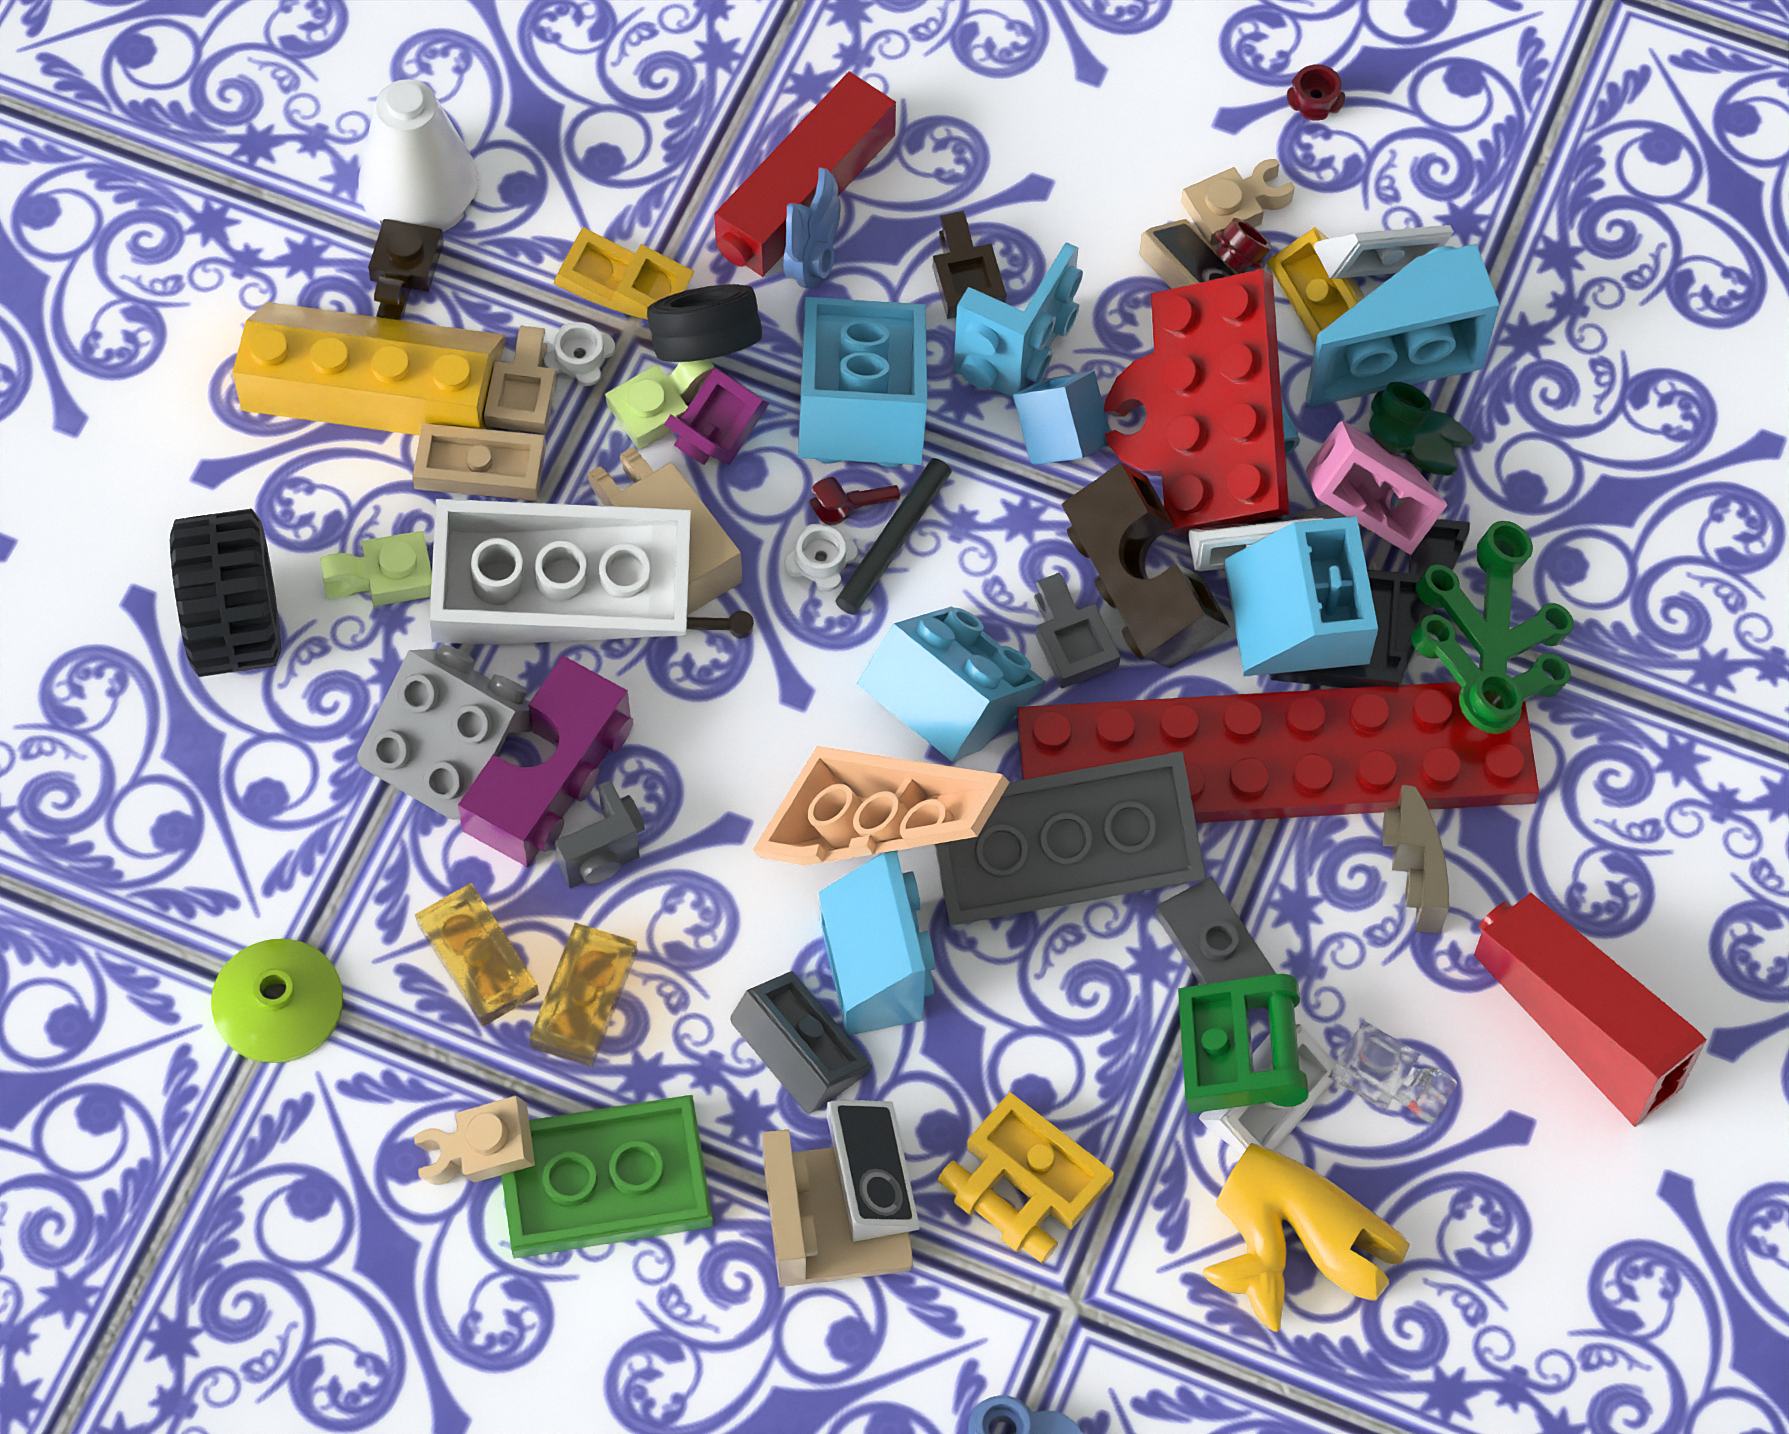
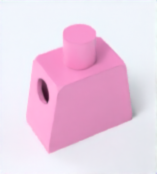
M1344 421L1336 425L1306 468L1307 476L1318 500L1347 517L1357 516L1358 524L1410 555L1448 505L1408 460L1399 454L1390 453L1375 439ZM1394 492L1399 499L1405 498L1399 507L1391 509L1390 502Z

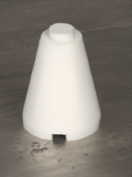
M405 79L395 81L383 88L376 99L358 182L362 204L368 215L380 225L381 221L383 222L384 219L438 228L444 232L455 226L464 217L463 211L468 207L472 199L473 201L476 199L479 190V179L474 159L435 94L427 85L416 80Z

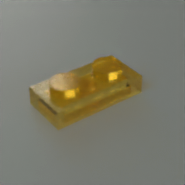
M472 883L414 914L420 931L482 1027L539 995L537 983Z
M575 922L529 1036L530 1047L593 1067L638 952L637 941Z

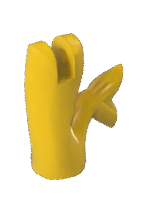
M1251 1143L1232 1170L1216 1202V1206L1231 1220L1242 1234L1247 1244V1252L1244 1255L1208 1266L1203 1269V1274L1208 1281L1222 1290L1235 1294H1246L1258 1319L1269 1329L1278 1332L1281 1327L1285 1295L1283 1271L1287 1254L1282 1220H1286L1293 1227L1315 1265L1330 1281L1352 1295L1376 1301L1387 1288L1389 1279L1376 1265L1350 1250L1352 1244L1384 1262L1399 1265L1403 1262L1410 1243L1394 1227L1318 1172L1281 1153Z

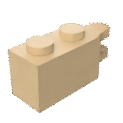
M634 447L629 448L621 453L619 457L624 472L634 484L623 491L620 490L610 474L605 469H602L601 466L587 473L590 486L601 500L603 506L691 510L687 615L742 583L741 552L672 462L654 472L646 460L642 458L641 454L638 453L637 449L635 450Z

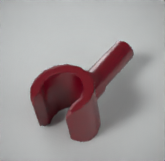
M828 477L813 485L812 492L815 497L809 500V504L819 519L831 526L844 521L854 509L900 500V491L897 485L846 493L835 477Z

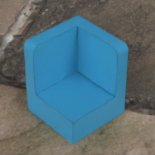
M1095 371L1042 379L1013 395L1029 459L1033 465L1084 458L1108 444L1105 433L1110 432L1106 413L1103 411L1104 405Z

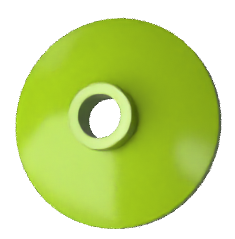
M292 939L264 940L239 951L224 965L218 974L211 995L213 1020L223 1040L240 1055L264 1063L290 1062L315 1051L331 1036L340 1020L343 1009V989L340 977L331 961L313 946ZM282 984L286 987L284 994L277 999H268L263 996V991L268 986Z

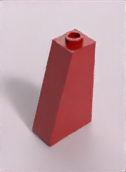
M1530 892L1514 906L1508 901H1504L1485 916L1479 924V929L1482 933L1474 957L1634 1127L1683 1088L1707 1041L1694 1026L1533 893Z

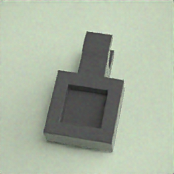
M1060 572L1036 581L1040 593L1035 594L1034 599L1042 617L1046 621L1037 625L1036 638L1061 689L1119 667L1121 656L1095 603L1077 610Z

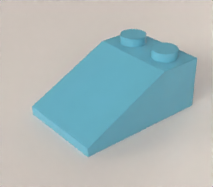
M1477 244L1459 248L1442 246L1431 250L1426 255L1416 257L1317 335L1305 398L1308 407L1311 408L1385 390L1390 382H1403L1414 385L1483 369L1500 304Z
M805 297L798 458L815 459L823 463H837L840 461L874 462L887 467H897L903 464L922 465L927 411L926 304Z

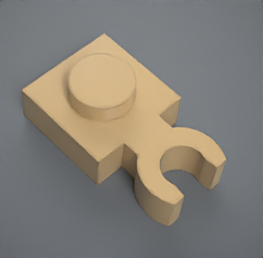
M1267 159L1260 162L1254 168L1252 176L1245 179L1241 177L1234 166L1182 189V205L1202 236L1212 246L1219 243L1215 236L1216 232L1220 231V229L1225 230L1233 218L1241 219L1252 227H1257L1262 224L1264 214L1262 208L1278 210L1292 202L1295 190L1292 182L1286 183L1281 187H1271L1266 184V182L1278 177L1280 164L1277 159Z
M516 1095L455 1113L456 1132L447 1134L440 1129L429 1128L414 1136L415 1145L425 1151L441 1149L440 1157L436 1163L418 1169L419 1177L434 1185L451 1181L457 1176L461 1168L463 1176L475 1183L535 1166L527 1103Z

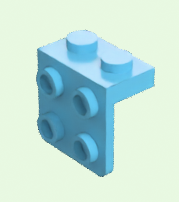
M1068 242L1063 245L1025 311L968 287L957 305L953 371L961 374L966 381L976 387L983 389L992 388L1012 398L1014 394L1025 389L1030 380L1036 383L1040 381L1052 358L1053 350L1050 349L1051 344L1057 334L1062 337L1068 335L1079 312L1080 305L1073 301L1083 277V270L1077 268L1079 248Z

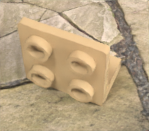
M789 1129L762 1132L763 1163L779 1287L901 1273L912 1269L913 1257L909 1232L853 1242L833 1147L792 1152Z

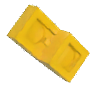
M582 226L553 284L593 303L648 320L647 308L662 298L685 291L695 271L643 244H640L636 253H633Z

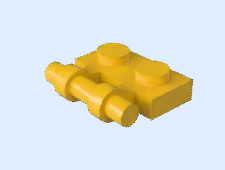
M1009 1092L967 1140V1150L982 1160L983 1163L971 1174L953 1160L943 1169L937 1181L956 1196L954 1203L967 1214L973 1215L977 1212L1003 1233L1001 1240L1014 1251L1020 1252L1024 1249L1043 1264L1050 1258L1059 1243L1040 1228L1041 1224L1051 1214L1068 1229L1072 1230L1113 1182L1114 1172L1022 1100ZM1002 1178H1005L1030 1198L1020 1211L993 1191Z

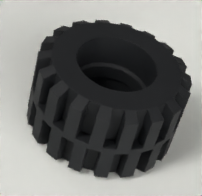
M250 508L175 519L169 540L172 578L187 659L198 677L276 666L281 652L279 618L266 537L262 522L257 514Z

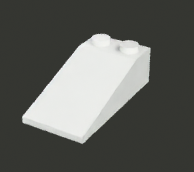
M436 499L429 620L432 642L502 645L686 635L691 510Z

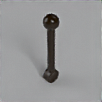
M736 611L730 618L687 617L686 629L727 630L734 637L742 639L750 636L753 632L754 621L748 612Z

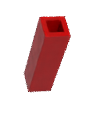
M848 71L714 213L716 246L721 254L732 264L738 267L747 266L761 277H764L784 255L786 247L787 205L789 203H797L810 207L818 185L819 168L828 169L834 176L839 196L895 136L896 101Z

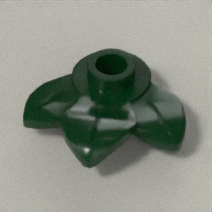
M1390 382L1385 390L1377 392L1371 402V409L1374 415L1369 421L1370 431L1375 440L1392 454L1407 453L1412 463L1426 472L1441 476L1454 475L1458 469V463L1453 447H1464L1473 444L1475 440L1473 435L1451 416L1431 410L1432 404L1430 399L1421 390L1410 384Z

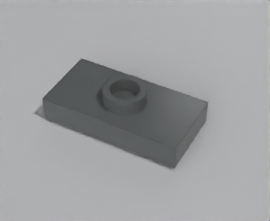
M1212 876L1156 905L1155 916L1200 985L1276 974Z

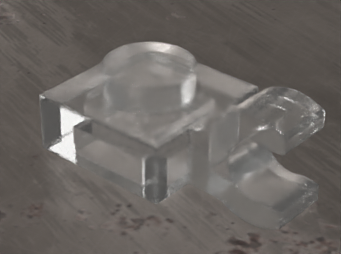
M1363 1020L1337 1059L1328 1076L1385 1112L1393 1099L1409 1108L1415 1116L1432 1124L1435 1123L1445 1107L1447 1099L1458 1083L1451 1075L1440 1069L1414 1068L1421 1055L1420 1053Z

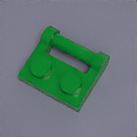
M1284 973L1178 988L1185 1100L1190 1114L1269 1102L1277 1106L1293 1107L1307 1100L1309 1094L1307 1075L1299 1067L1294 1008L1300 1003L1299 982L1295 977ZM1265 1008L1268 1010L1273 1070L1254 1073L1249 1009Z

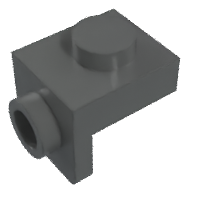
M611 780L598 785L601 810L605 819L555 840L558 866L569 889L583 882L596 884L612 877L620 869V866L640 858L637 833L645 830L642 817L632 797L627 795L620 798Z

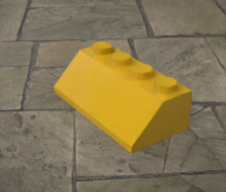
M266 302L245 322L232 374L241 410L246 412L420 436L422 423L486 429L484 411L495 361L501 362L506 338L503 334Z

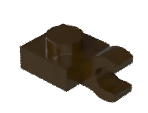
M964 211L940 215L943 230L939 231V238L944 254L933 256L932 269L947 319L956 318L957 305L968 287L1006 303L1007 294L992 244L973 246Z
M388 219L383 220L368 266L370 281L377 282L374 293V301L380 302L377 317L402 320L411 289L429 292L444 245L442 229Z

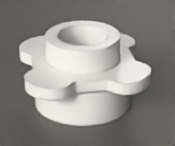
M583 322L567 323L559 329L555 337L554 350L546 353L544 357L545 367L555 369L556 375L564 373L575 377L582 386L594 385L601 379L600 368L603 362L615 353V343L609 335L601 334L590 324ZM576 352H585V356L582 358H577L574 354Z
M810 524L803 528L798 537L796 550L789 552L785 556L784 566L791 576H805L815 581L818 589L832 591L840 586V574L845 566L857 559L858 549L854 541L844 539L836 529L826 525ZM817 554H825L827 559L825 561H817L815 556Z

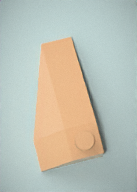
M817 746L753 851L760 858L806 866L978 837L1010 782L1003 774Z

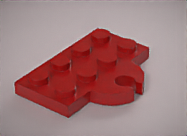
M1264 269L1151 293L1154 352L1133 361L1116 377L1105 399L1103 409L1104 412L1114 417H1125L1134 408L1144 405L1147 411L1146 422L1140 431L1132 435H1125L1117 430L1105 433L1108 445L1122 462L1150 476H1162L1164 507L1175 525L1167 532L1176 536L1188 534L1190 529L1246 523L1288 515L1289 499L1273 275Z

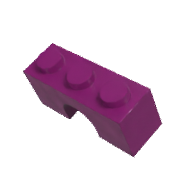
M564 655L528 704L532 732L552 743L557 748L555 753L546 762L534 767H518L493 754L458 803L464 833L527 868L540 850L548 852L554 846L555 840H558L564 827L565 820L563 816L574 800L582 802L590 794L598 779V765L609 750L617 752L623 746L633 726L628 690Z

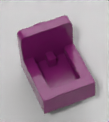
M714 367L681 419L670 414L664 425L680 435L674 446L691 458L705 465L711 456L730 465L770 403L723 371Z

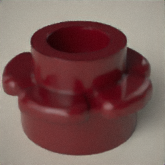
M1321 64L1308 65L1302 68L1292 79L1293 86L1287 90V101L1290 107L1295 111L1299 110L1304 118L1313 121L1325 120L1329 113H1338L1345 102V94L1341 91L1342 83L1339 75L1332 68ZM1311 94H1316L1321 97L1319 99L1312 98Z
M1233 218L1225 230L1220 229V231L1216 232V239L1221 244L1216 252L1229 266L1242 273H1245L1250 265L1258 270L1265 267L1266 264L1263 258L1272 246L1257 229L1241 219Z

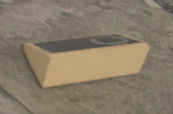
M1187 219L1151 227L1141 234L1139 255L1171 289L1238 274L1234 268L1218 256L1212 245Z

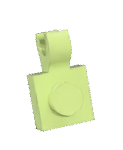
M709 359L680 362L673 373L666 377L658 364L605 393L607 406L638 450H641L672 432L664 423L670 414L681 419L688 408L686 404L694 399L714 368V365Z
M424 531L362 540L363 557H356L348 553H333L320 557L326 598H342L354 593L370 591L374 607L431 597L432 571Z

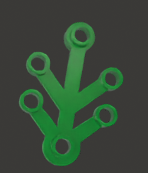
M1497 521L1493 523L1477 543V562L1486 573L1483 617L1461 590L1459 579L1450 568L1440 564L1431 565L1416 583V592L1421 601L1433 608L1443 607L1480 654L1479 668L1455 640L1456 633L1452 624L1440 615L1432 614L1424 617L1411 635L1414 648L1427 658H1439L1462 687L1459 703L1463 714L1469 722L1478 729L1492 734L1505 733L1518 722L1521 716V706L1524 701L1537 694L1545 697L1557 695L1571 677V671L1566 661L1553 653H1545L1539 656L1528 671L1512 678L1506 675L1508 660L1541 643L1546 646H1557L1574 627L1572 615L1565 607L1556 603H1547L1542 606L1533 618L1509 630L1513 575L1522 568L1533 552L1532 540L1528 533L1522 527L1510 521ZM1433 582L1437 583L1443 591L1438 589ZM1547 620L1553 623L1557 629L1550 626ZM1428 632L1434 634L1439 641L1433 639ZM1544 671H1546V672H1548L1549 674H1551L1552 677L1554 678V680L1551 679V678H1549V677L1544 673Z

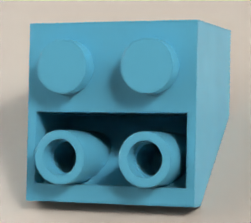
M1357 516L1293 522L1225 559L1224 566L1244 677L1370 664L1378 625Z
M950 606L893 623L858 680L857 685L950 761H954L981 751L1017 715V707L1026 706L1040 692L1046 681L1030 669L1031 663L1022 653L1011 647L1001 646L983 631L984 626L976 616L964 609Z
M897 850L883 852L819 891V920L847 1036L923 1021L924 997L934 995L931 970H935L934 954L928 931L919 932L916 911L920 910L921 906L916 878L913 871L902 873Z

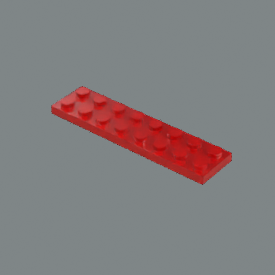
M1458 682L1400 685L1399 688L1375 686L1017 707L1016 720L1022 780L1183 751L1196 823L1381 813L1385 811L1386 807L1396 808L1402 785L1415 786L1429 810L1536 804L1539 795L1526 701L1522 703L1521 716L1518 722L1509 731L1501 734L1487 733L1475 727L1463 714L1459 703L1462 687Z

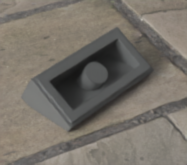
M793 971L746 990L731 1014L730 1021L735 1029L807 1114L821 1109L827 1102L833 1100L868 1074L873 1067Z

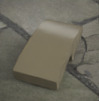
M1402 785L1396 808L1386 807L1384 811L1382 846L1393 847L1392 870L1407 872L1405 907L1416 908L1415 932L1441 934L1449 910V883L1442 842L1431 813L1415 786Z

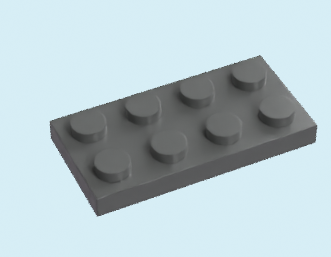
M1183 751L1010 782L978 837L934 844L949 926L1206 879Z

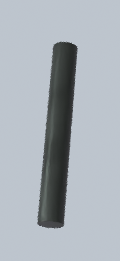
M932 458L836 598L835 602L841 610L851 615H855L952 473L951 468L944 461L937 458Z

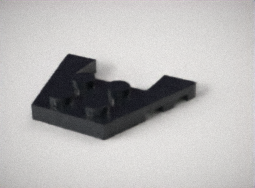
M1282 516L1272 517V518H1267V519H1262V520H1257V521L1272 520V519H1281ZM1437 519L1411 555L1409 554L1408 573L1367 569L1378 625L1370 664L1269 674L1272 681L1339 688L1375 686L1399 688L1417 651L1412 644V632L1424 617L1434 614L1436 609L1421 601L1416 592V583L1431 565L1440 564L1450 568L1452 571L1454 570L1466 544L1470 531V522ZM1433 582L1438 589L1443 591L1437 583Z

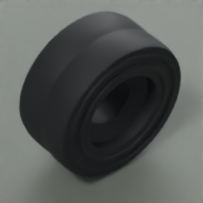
M723 284L691 289L662 298L647 308V318L652 332L654 352L657 358L662 361L690 362L716 358L746 349L762 339L763 330L758 315L756 295L753 288L748 285Z

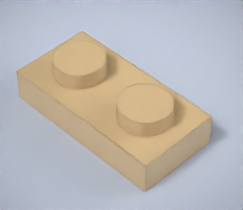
M422 423L412 476L414 489L537 501L546 451L545 435Z

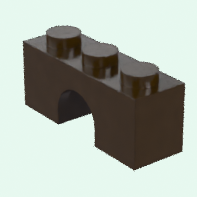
M1119 462L1061 504L1072 524L1067 528L1071 542L1085 558L1091 559L1099 574L1094 578L1095 586L1107 604L1114 609H1118L1126 624L1121 630L1123 638L1131 651L1139 659L1144 660L1147 658L1171 669L1230 628L1203 576L1176 563L1160 575L1148 578L1145 569V559L1151 544L1175 525L1146 475Z

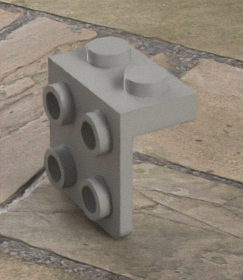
M440 644L438 649L408 650L358 751L357 760L363 769L445 817L456 820L460 819L458 803L493 754L498 756L508 734L532 731L528 707L529 701L524 699L528 691L523 686L497 674H494L489 679L472 669L475 662L472 657L454 647Z

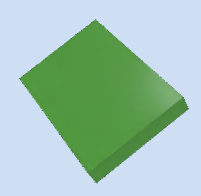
M693 1094L529 1120L535 1166L501 1175L513 1259L713 1227Z

